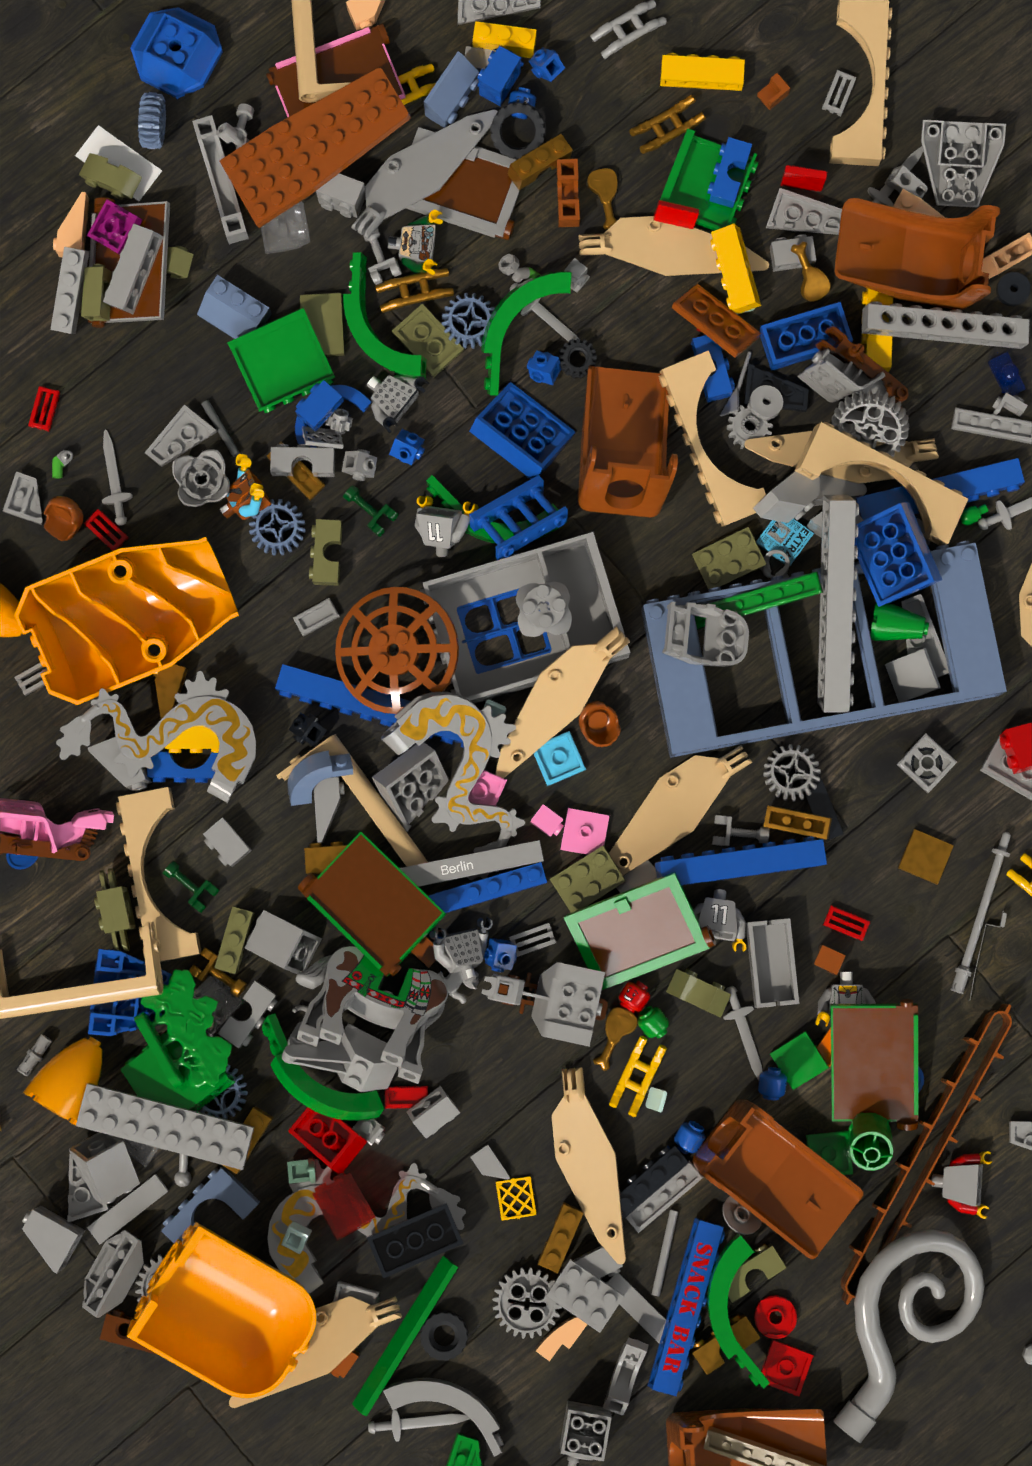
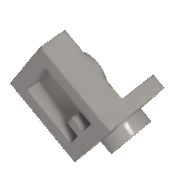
M375 1119L358 1121L352 1128L366 1139L371 1146L374 1142L379 1144L385 1136V1133L382 1132L385 1127Z

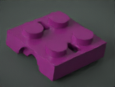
M106 199L87 236L120 255L133 224L140 226L142 219Z

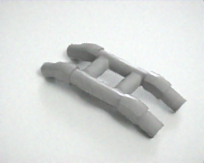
M654 0L636 5L621 16L605 23L590 35L592 40L596 42L614 30L619 38L601 52L604 59L644 34L666 24L665 17L653 19L645 23V25L640 20V14L656 7ZM631 19L636 30L626 35L620 25Z

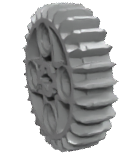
M869 389L868 394H864L863 390H860V395L858 396L853 392L852 399L846 396L845 401H840L838 408H835L831 419L832 425L835 427L834 429L839 432H847L856 437L857 441L866 442L872 446V449L886 452L894 457L895 451L900 452L901 446L905 445L908 437L909 418L906 415V409L901 408V401L895 403V396L888 399V392L884 396L880 395V390L876 394H872L871 389ZM864 406L863 412L854 410ZM871 407H878L879 409L873 410ZM884 410L888 411L894 418L885 417ZM846 421H851V422H853V423H852V424H847V423H845V422H846ZM892 429L894 432H887V430ZM877 441L885 443L883 445L875 447Z

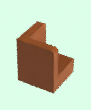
M776 73L771 77L769 84L758 92L757 97L771 110L788 96L790 87Z
M820 945L814 965L827 970V972L833 975H837L846 955Z

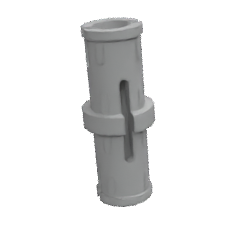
M41 1034L34 1046L26 1052L27 1055L17 1068V1071L28 1077L38 1061L41 1062L44 1052L53 1041Z

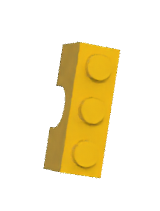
M475 21L473 47L494 50L500 45L505 49L511 50L517 56L532 58L536 45V29Z

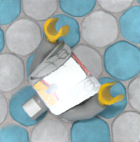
M840 972V985H830V988L825 989L818 1000V1016L815 1023L818 1025L820 1020H824L826 1022L825 1027L828 1026L831 1019V1004H876L868 989L863 988V985H853V972Z

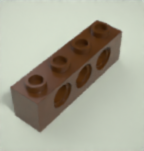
M113 1309V1312L109 1311L106 1314L100 1340L156 1354L128 1338L127 1334L122 1332V1323L130 1325L132 1319L136 1320L134 1317L125 1315L126 1312L119 1309Z

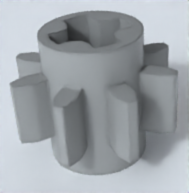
M338 408L326 420V425L330 426L332 433L344 434L345 430L349 431L353 418L348 417V411Z

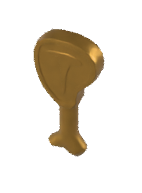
M604 168L590 173L587 183L589 189L599 196L603 204L606 217L603 228L608 230L618 221L614 218L611 205L617 192L618 182L616 173L612 169Z
M802 241L799 245L794 244L791 247V252L797 254L803 268L802 274L804 279L801 286V295L805 300L817 301L827 295L830 290V282L820 269L810 265L805 253L807 242Z
M619 1007L613 1008L609 1012L605 1024L608 1042L602 1055L599 1058L593 1059L594 1064L600 1065L603 1071L610 1068L609 1058L615 1045L623 1036L632 1033L636 1029L638 1022L633 1013Z

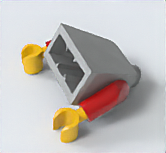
M983 1151L980 1154H963L952 1160L949 1166L944 1167V1175H932L931 1181L935 1183L932 1187L943 1188V1198H946L948 1204L960 1213L977 1215L983 1219L987 1218L986 1215L981 1214L983 1208L989 1209L986 1205L981 1204L983 1164L992 1163V1161L984 1160L985 1154H991L989 1151Z

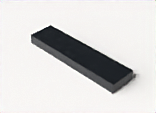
M798 761V767L805 771V773L810 774L809 767L805 761ZM818 774L815 776L820 777V782H813L817 785L816 790L809 787L811 795L808 796L805 792L804 795L812 814L832 818L828 839H823V842L844 833L822 778ZM799 780L800 785L805 784L807 780Z

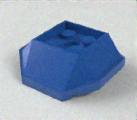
M179 7L149 13L130 48L141 81L177 99L185 96V94L204 88L223 53L215 25ZM174 46H181L180 50L172 51Z

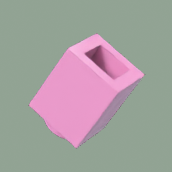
M544 804L530 821V823L549 837L553 834L557 836L564 827L561 824L563 819Z

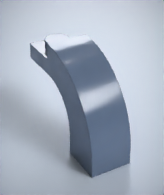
M328 750L313 754L298 763L288 778V794L291 806L312 803V790L320 781L331 777L353 775L350 753L330 756Z

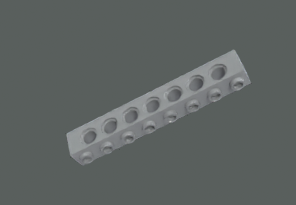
M870 302V304L863 308L862 334L1022 349L1029 344V319H1022V316L1019 315L1002 317V314L982 315L983 313L978 311L970 312L969 314L963 313L962 310L958 309L950 310L949 312L942 311V308L937 307L930 308L929 310L922 309V306L917 305L910 306L909 308L902 307V304L896 303L890 304V306L882 305L881 302ZM882 315H886L889 322H885L882 319ZM902 317H906L909 320V324H905ZM922 319H926L929 322V326H925ZM942 321H946L949 324V328L944 327ZM963 322L968 325L969 330L964 329ZM983 324L988 327L989 332L984 331ZM1003 326L1008 329L1009 334H1006L1003 331Z

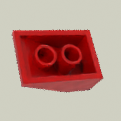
M308 1107L288 1130L291 1135L329 1168L340 1175L368 1142L343 1120L322 1115Z

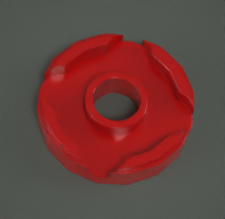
M767 1296L760 1300L755 1307V1325L768 1338H784L796 1326V1309L783 1296ZM774 1311L781 1313V1320L777 1323L771 1322L769 1318L770 1314Z

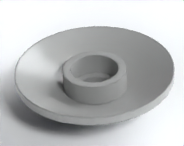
M731 1196L725 1200L723 1216L732 1230L739 1234L749 1235L760 1228L762 1221Z

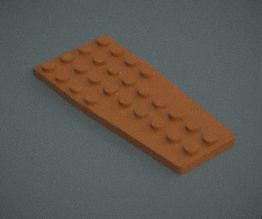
M377 68L275 124L219 162L256 226L260 228L313 194L409 121L410 114L381 68Z

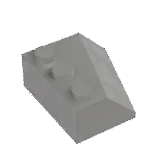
M424 742L420 746L417 744L372 777L382 799L406 832L411 828L410 823L416 816L420 817L424 812L422 808L429 800H433L449 781L435 750Z

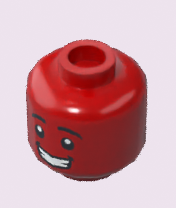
M638 980L636 984L628 982L619 994L620 1005L632 1013L642 1011L650 999V994L646 991L648 987Z

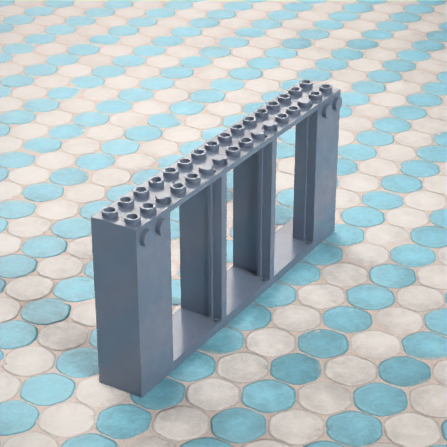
M969 541L956 543L957 546L949 548L948 545H941L936 547V550L930 551L942 577V580L931 585L953 693L885 706L858 575H862L864 572L859 561L854 562V567L857 568V579L853 580V588L856 589V601H853V610L856 612L854 623L871 708L806 721L801 720L779 607L776 606L764 610L787 724L718 737L704 665L689 664L662 653L665 645L667 605L671 602H676L675 605L712 603L804 576V572L791 574L792 577L784 579L783 576L772 577L771 581L763 582L762 579L750 582V585L742 586L741 583L729 586V589L721 590V587L709 589V592L700 594V591L688 593L687 597L682 598L679 595L667 597L666 601L659 602V599L646 601L647 604L643 605L641 612L670 758L992 698L1007 692L976 543L969 544ZM821 568L812 570V573L818 572L821 580ZM691 615L687 654L702 657L695 617Z

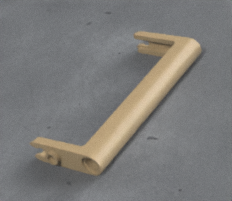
M291 0L299 100L306 103L317 102L350 83H318L312 1Z
M334 734L304 756L298 755L290 761L291 765L280 772L277 778L279 780L283 778L286 781L294 767L313 754L328 750L330 756L349 754V752L337 735ZM350 755L353 775L341 776L407 867L428 863L427 859Z
M154 921L146 922V926L141 927L146 975L136 978L9 996L3 954L0 949V1019L161 995L163 993V979L159 957L161 944L157 940Z

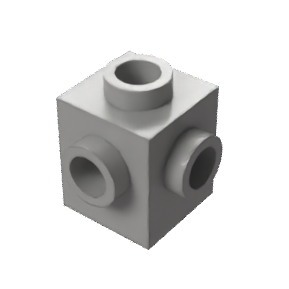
M362 449L345 451L342 472L353 475L352 478L359 481H365V478H374L377 457L369 455V451Z

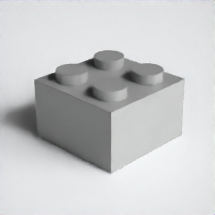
M342 174L336 175L316 190L318 201L322 208L329 211L335 209L340 211L341 215L348 218L352 216L358 218L366 198L364 183Z

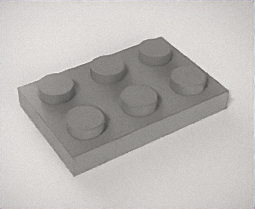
M572 1259L568 1261L546 1294L548 1298L599 1333L624 1298L623 1294Z

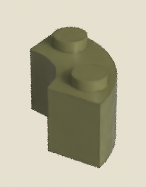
M89 153L79 173L85 179V183L94 188L96 186L112 192L111 195L117 199H132L142 177L121 164L117 167L108 163V158Z
M168 247L166 273L171 274V278L183 279L188 277L194 254L187 252L188 249L185 247Z
M676 969L666 992L721 1018L731 994L724 991L725 986L713 982L712 985L696 978L697 973L688 969L685 972Z

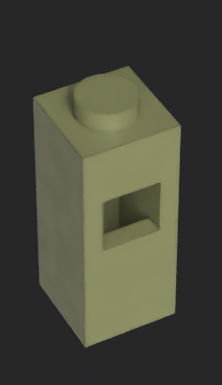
M93 264V267H85L81 316L89 321H110L111 306L104 303L103 300L112 280L113 272L105 268V265Z

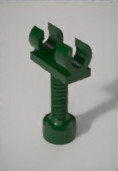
M352 485L345 492L343 498L349 503L354 501L363 510L368 512L369 515L373 516L367 527L378 537H381L385 530L377 524L379 519L385 514L394 522L398 514L387 504L380 511L375 510L366 500L361 498L359 495L360 490L355 485Z
M173 860L163 871V874L169 879L174 877L192 891L194 895L188 903L202 913L206 906L197 898L205 889L213 896H216L220 890L208 880L201 887H198L179 871L180 865Z

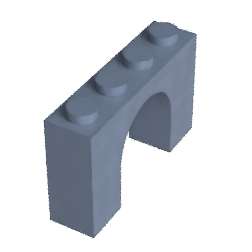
M224 1166L220 1170L216 1167L208 1175L210 1180L205 1185L201 1183L193 1191L195 1196L190 1201L188 1199L184 1200L178 1207L180 1212L175 1217L171 1214L163 1222L165 1227L162 1229V1232L173 1243L177 1239L182 1241L184 1231L190 1225L194 1226L195 1224L194 1214L198 1205L207 1199H219L225 1202L242 1219H245L260 1201Z

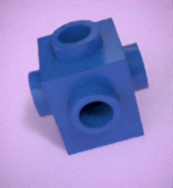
M542 47L529 60L533 67L531 69L533 74L539 79L543 78L550 82L565 69L560 56L553 49L548 50Z
M536 350L533 358L531 357L527 363V369L529 370L530 378L535 382L553 385L561 371L559 357L553 356L548 352L543 353Z
M402 429L396 436L389 455L412 466L416 459L420 460L425 449L422 448L425 439L415 433Z
M490 938L488 948L485 950V963L492 967L491 970L496 972H504V969L512 970L513 964H515L517 959V945L509 940Z

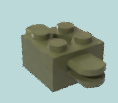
M113 868L107 870L110 884L109 889L106 873L104 870L99 871L102 891H97V897H94L96 909H100L101 913L99 926L101 931L104 930L105 934L112 935L115 950L121 951V938L123 950L128 952L130 951L126 931L136 929L129 890L127 887H117Z

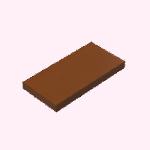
M698 283L672 305V309L734 358L755 342L761 334Z

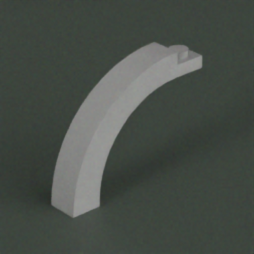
M435 1378L406 1379L390 1384L383 1389L392 1410L420 1401L439 1402L460 1410L480 1429L494 1457L502 1453L501 1446L504 1443L499 1433L494 1434L495 1431L500 1429V1424L490 1409L467 1389L452 1382Z

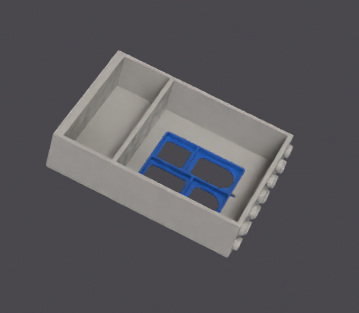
M593 532L423 582L424 589H420L421 592L436 600L446 610L454 623L458 636L459 656L455 674L450 684L453 683L454 687L451 693L467 698L473 704L533 687L540 673L573 645L596 644L615 627L624 634ZM555 581L564 584L570 594L568 608L571 612L572 621L569 631L560 635L544 632L543 638L546 648L524 655L517 638V632L520 630L518 622L509 625L502 624L497 602L516 596L518 589L529 583L545 584ZM547 603L539 605L541 613L549 611ZM483 605L488 606L494 628L482 633L471 632L465 625L466 614L473 608ZM435 612L429 618L430 625L435 624L436 629H433L437 644H450L446 626L440 615ZM507 635L514 654L513 659L490 666L482 665L477 661L475 649L479 643L498 636ZM628 645L612 657L608 664L629 658L630 650ZM450 652L439 653L442 664L447 663L448 667Z

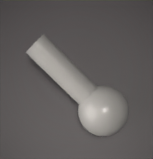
M183 1154L179 1155V1171L174 1177L175 1183L180 1187H186L191 1182V1174L187 1171L188 1156Z

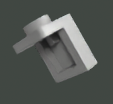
M1005 393L1002 398L998 396L992 407L995 408L993 414L997 415L1002 407L1020 417L1028 405L1024 403L1022 398Z

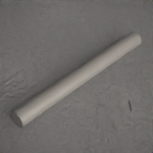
M670 1210L652 1289V1295L660 1296L678 1216V1211Z

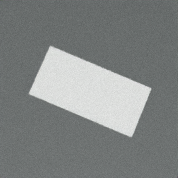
M99 125L75 155L85 163L89 153L108 158V163L117 167L121 164L140 175L142 179L133 195V198L138 201L141 200L162 172L161 169Z

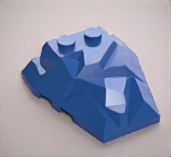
M98 949L93 984L146 975L144 961L122 951ZM161 969L163 984L168 985L172 974ZM142 998L90 1005L88 1034L113 1036L116 1033L135 1031L139 1029L134 1020L136 1015L144 1012L153 1021L156 1013L153 1009L146 1008L141 1004ZM165 1010L160 1012V1017L165 1014Z

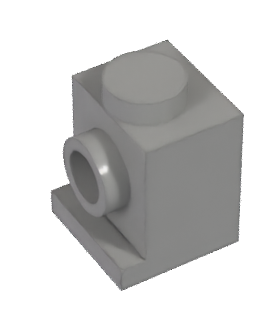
M574 258L564 271L572 272L571 289L578 293L590 276L587 275L588 268Z

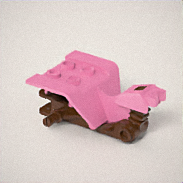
M0 798V854L9 853L85 861L90 857L91 844L94 845V841L91 839H96V836L93 834H98L97 829L105 830L107 823H113L114 814L112 811L97 808L79 812L71 821L57 825L45 816L43 807L38 802Z

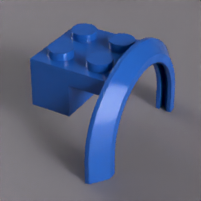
M324 380L320 384L316 383L310 390L311 394L307 399H301L296 405L295 434L298 444H305L302 426L308 425L316 432L344 402L343 399L353 403L363 413L367 410L371 401L361 392L349 386H330Z

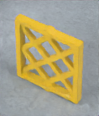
M530 1176L496 1182L502 1221L536 1215ZM519 1180L526 1181L523 1187H520L516 1182ZM510 1182L511 1186L506 1190L501 1186L502 1183ZM528 1183H529L530 1193H528L526 1190H524V1189L526 1188V1186L528 1185ZM513 1186L520 1189L516 1196L510 1193ZM500 1189H502L505 1192L502 1198L500 1195ZM522 1192L529 1196L525 1202L518 1198ZM507 1194L514 1198L510 1205L503 1201ZM530 1199L533 1209L527 1205ZM516 1200L522 1204L519 1211L512 1207ZM502 1203L508 1207L504 1213ZM526 1207L531 1212L530 1214L522 1215L521 1211ZM510 1209L516 1213L515 1216L507 1217L506 1214Z

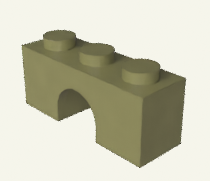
M316 519V525H312L311 535L315 538V545L311 546L310 558H314L313 566L309 568V579H312L314 585L339 586L340 564L339 562L328 561L324 557V552L330 545L342 544L343 524L341 520Z
M232 906L215 969L238 974L243 958L244 944L254 920V912Z
M764 1243L755 1249L756 1253L748 1257L736 1272L728 1295L732 1303L750 1292L745 1282V1277L750 1270L759 1269L763 1271L769 1280L786 1269L785 1264L771 1243L769 1245Z

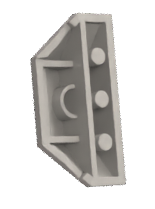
M124 1230L121 1234L115 1235L104 1243L84 1281V1301L82 1307L96 1318L101 1317L118 1306L125 1299L144 1264L141 1240Z

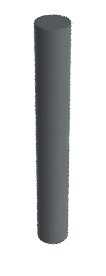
M209 400L204 401L201 405L233 457L237 456L240 452Z

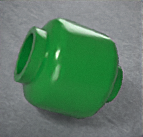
M649 1006L639 1013L638 1026L648 1038L657 1037L659 1039L667 1033L669 1020L660 1008Z

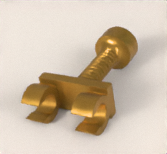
M204 948L201 955L210 960V962L203 971L192 965L189 970L191 974L204 981L210 973L231 988V994L239 997L247 983L241 979L235 981L225 975V973L223 974L222 971L215 969L214 965L218 955Z

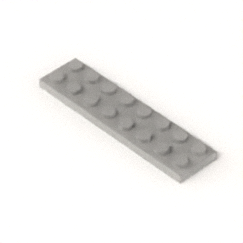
M90 1083L86 1085L76 1126L240 1170L244 1169L255 1128Z

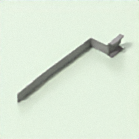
M1002 911L1000 926L994 927H1005L1007 913ZM985 924L984 932H983V937H984L986 925H990V924Z

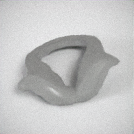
M777 549L766 553L764 560L767 565L760 568L764 576L767 578L783 576V579L789 578L787 574L790 567L789 556L784 551ZM777 553L781 554L786 562L785 566L774 576L771 575L769 559L771 555Z

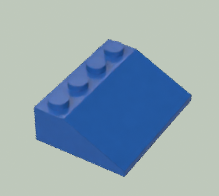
M512 382L476 417L469 431L530 479L538 475L541 476L575 434L573 429Z
M909 502L899 503L855 524L858 525V537L855 538L854 545L858 548L857 558L878 607L942 580Z

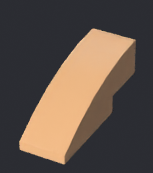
M575 1315L566 1319L542 1339L535 1348L536 1352L550 1362L562 1344L568 1349L571 1348L587 1324Z

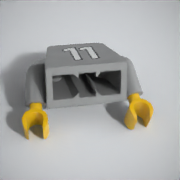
M419 496L417 504L420 508L417 509L415 528L425 545L436 547V556L445 557L449 554L448 549L462 539L470 523L469 514L478 510V505L473 504L472 509L469 511L471 502H465L463 504L465 513L462 514L460 510L432 507V497L426 496L425 498Z
M714 890L713 898H705L704 903H699L693 909L702 928L708 925L715 939L734 941L732 948L735 952L736 945L742 943V951L744 952L746 950V944L743 942L746 921L740 910L735 907V902L726 900L725 890Z

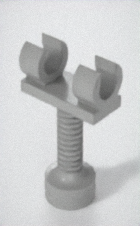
M378 228L369 239L363 235L365 241L370 242L378 263L368 268L371 278L376 285L383 282L379 272L390 267L394 277L402 274L394 257L385 261L377 240L380 236Z
M715 815L714 824L727 825L726 837L713 836L712 845L729 846L730 836L732 835L746 838L752 837L758 839L759 843H768V827L761 826L757 831L741 828L735 829L731 827L732 817Z

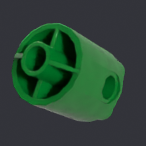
M858 1113L855 1119L852 1120L848 1133L852 1161L864 1170L875 1171L882 1169L893 1157V1142L889 1121L876 1113Z

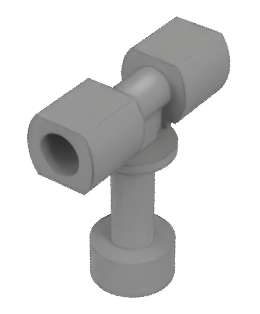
M240 104L236 115L239 117L237 127H232L227 122L221 124L218 127L217 136L226 143L233 142L237 145L236 149L249 142L250 140L246 138L247 132L244 129L246 122L253 117L254 108L248 104Z

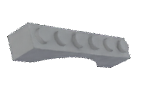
M213 116L194 120L192 122L228 243L232 244L249 239L234 186L219 162L225 155L220 138L217 136V128Z

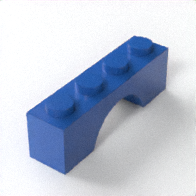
M159 752L151 757L154 767L153 769L147 768V777L153 779V782L164 783L166 779H174L175 783H187V779H195V783H208V779H212L215 771L211 768L218 753H211L208 760L198 768L185 769L175 762L171 753Z

